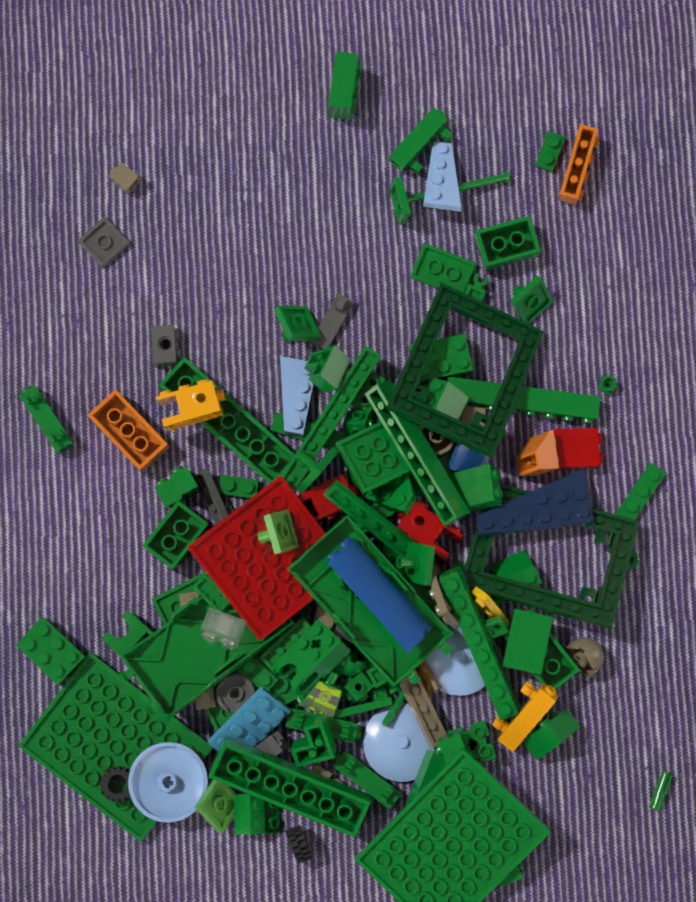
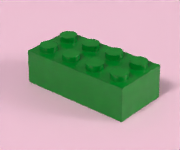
M550 632L542 674H530L540 686L544 683L556 690L579 672L580 669ZM509 633L501 636L506 643L508 641Z

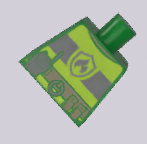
M332 670L324 679L321 677L305 694L298 695L299 705L318 714L325 713L326 717L333 720L343 691L340 684L336 682L340 674Z

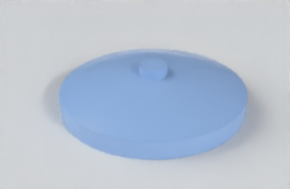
M448 624L446 625L447 628L454 634L447 638L446 643L453 650L445 655L437 648L421 663L423 673L435 688L444 693L456 696L472 694L482 689L485 684L461 628L459 627L454 630ZM493 638L492 640L497 650V646Z
M408 703L402 704L389 727L383 726L382 721L392 705L386 706L376 712L366 726L363 736L365 756L370 766L386 779L397 782L415 780L426 750L434 751L436 747L430 749Z
M173 742L155 744L140 753L133 762L128 776V790L135 807L146 817L158 822H176L193 814L197 810L195 806L208 786L207 772L199 756L190 748Z

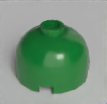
M341 640L346 646L348 645V642ZM355 646L353 649L348 647L351 652L334 668L341 677L344 675L348 677L357 676L369 663Z

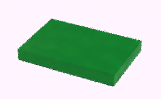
M423 243L410 279L438 289L442 282L465 293L476 263Z
M514 609L502 667L541 675L553 617Z

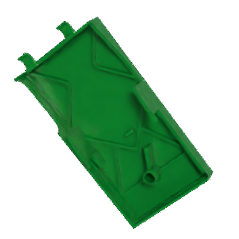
M348 515L344 516L287 567L288 571L390 686H396L405 676L415 685L421 679L413 671L437 648L445 655L453 650L446 643V640L454 633L424 603L414 588ZM347 537L350 539L354 538L432 625L430 631L424 634L425 637L409 653L400 647L401 644L332 567L326 564L329 561L327 557L335 550L339 552V549L342 548L340 544Z
M195 597L170 615L171 620L120 654L121 660L127 666V669L120 673L124 681L134 676L154 702L151 706L145 708L152 716L160 710L166 720L169 721L286 633L294 625V622L291 618L287 619L259 641L231 604L219 615L202 597Z

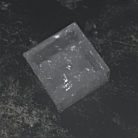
M209 607L200 629L201 636L210 643L215 641L222 643V647L228 650L238 649L246 630V621Z

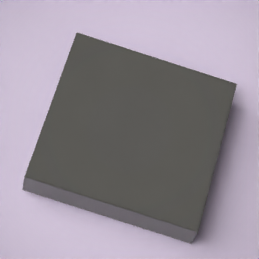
M105 216L77 240L80 246L102 269L131 244Z

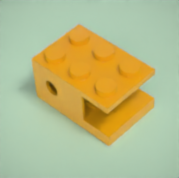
M208 379L198 381L195 386H180L178 391L171 392V390L160 392V396L156 397V401L161 406L176 401L179 406L180 414L162 419L163 426L167 431L224 416L220 401L226 400L223 389L217 390L213 381H208Z

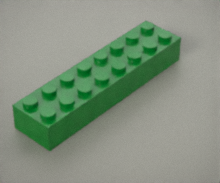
M184 357L161 381L159 387L162 391L171 390V392L178 391V387L183 385H190L191 387L197 385L198 381L204 379L211 380ZM224 392L226 400L220 401L224 416L206 420L199 424L262 480L270 484L282 475L295 454Z
M226 735L210 768L208 777L352 837H356L371 803L370 794L304 767H297L292 762Z

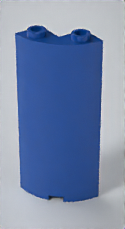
M347 537L340 544L342 548L339 549V552L335 550L327 557L329 561L326 564L332 567L401 644L400 647L409 653L425 637L424 634L430 631L432 625L354 538L350 539Z

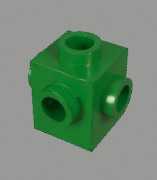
M348 410L343 422L346 437L374 425L370 411Z
M361 671L355 678L350 676L343 682L345 686L342 688V696L349 703L355 704L359 701L361 704L369 697L367 692L374 685Z

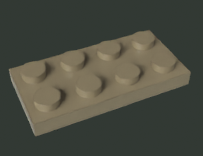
M434 557L432 589L429 591L433 600L437 602L435 609L438 616L443 617L446 625L449 624L455 630L460 626L439 579L442 574L440 563Z

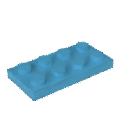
M261 686L208 740V743L218 751L226 735L256 747L291 712L290 707Z

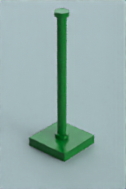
M505 171L500 175L458 184V189L460 192L499 182L508 183L510 182V176L508 171ZM398 177L393 179L389 192L398 224L401 225L406 224L411 214L409 203L424 200L425 192L407 195L402 178Z

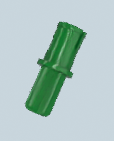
M665 771L661 772L657 786L653 788L655 791L649 805L650 808L661 811L665 796L669 794L667 791L673 777L672 774Z

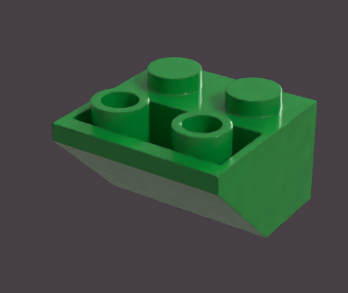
M250 794L234 795L235 835L280 833L279 806Z

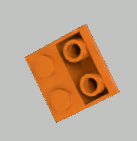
M553 430L529 438L516 457L519 476H537L559 468V458L557 456L556 439Z

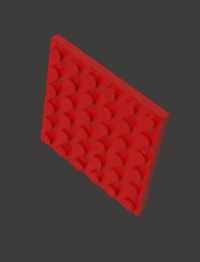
M280 475L187 548L252 633L261 641L313 600L311 595L288 571L287 567L318 541L325 532ZM288 509L299 547L274 554L271 541L264 544L260 543L258 533L267 530L264 520L265 515Z

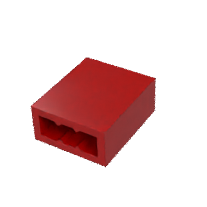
M598 428L552 429L556 439V451L559 458V468L555 470L598 469L600 463H603V453L599 452V444H602V433H598Z

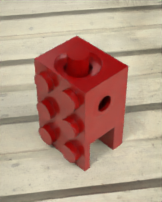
M343 474L297 495L303 504L311 501L318 515L314 517L317 523L322 520L328 522L336 518L335 514L342 511L323 496L325 490L336 480L355 495L358 494L354 483L347 485Z
M415 501L408 515L401 512L398 514V517L402 520L397 528L417 543L435 546L434 557L443 566L450 554L435 543L443 533L458 544L463 536L461 530L453 524L444 527L438 515L428 511L430 508L422 502L418 504Z

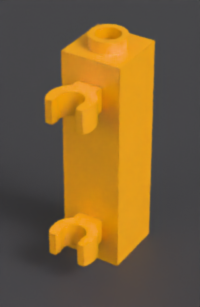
M527 681L520 691L529 696L530 699L519 711V714L509 724L505 719L500 721L499 716L492 723L496 729L502 731L498 741L510 751L514 752L556 702L559 695L552 686L543 683L537 690Z

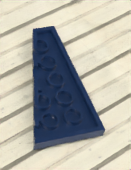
M584 468L475 516L478 537L593 524L594 519Z

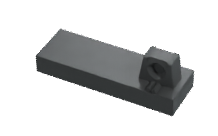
M337 293L318 326L322 337L318 341H310V343L322 350L330 347L352 309L354 301Z
M207 468L201 470L194 477L216 525L231 514L233 509L232 506H224Z

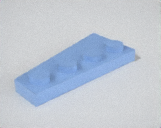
M433 141L423 207L461 212L452 144Z
M280 356L284 433L303 437L314 384L309 380L311 374L304 369L307 361Z

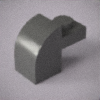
M277 731L255 748L278 756L289 745L279 731Z

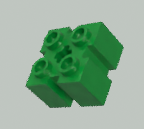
M485 720L470 724V730L463 731V728L460 727L446 732L449 734L461 729L467 744L469 739H472V742L475 741L476 746L470 752L475 759L479 758L480 763L496 758L492 743L487 744L485 736H489Z

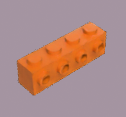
M580 124L558 197L559 201L576 205L578 200H582L584 189H581L583 182L587 183L589 172L586 170L588 165H592L594 154H591L593 147L597 148L600 138L596 136L597 128Z

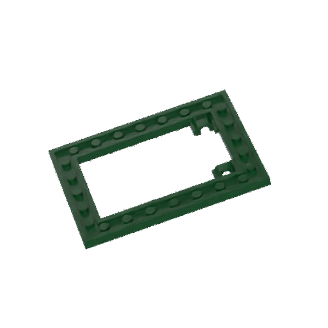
M441 282L386 409L492 459L544 331ZM450 309L518 341L489 415L486 416L476 411L470 425L424 404L430 389L418 384Z
M499 483L503 493L501 498L502 504L530 492ZM495 507L481 510L480 514L489 511ZM592 508L593 524L578 525L597 531L594 544L599 545L603 543L609 548L608 553L611 554L602 587H599L598 591L588 587H581L579 598L484 572L494 535L478 537L477 528L463 573L472 591L477 586L487 595L612 629L640 521ZM602 533L609 534L610 536H604ZM585 596L592 597V602L584 600Z

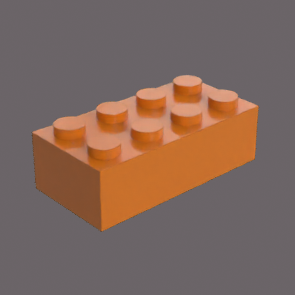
M116 389L87 415L141 473L170 448L162 437Z

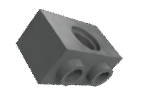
M174 324L151 326L154 366H176L178 364L177 360H181L180 348H177L176 341H180L179 330H176ZM164 342L171 343L169 349L164 350L161 348Z

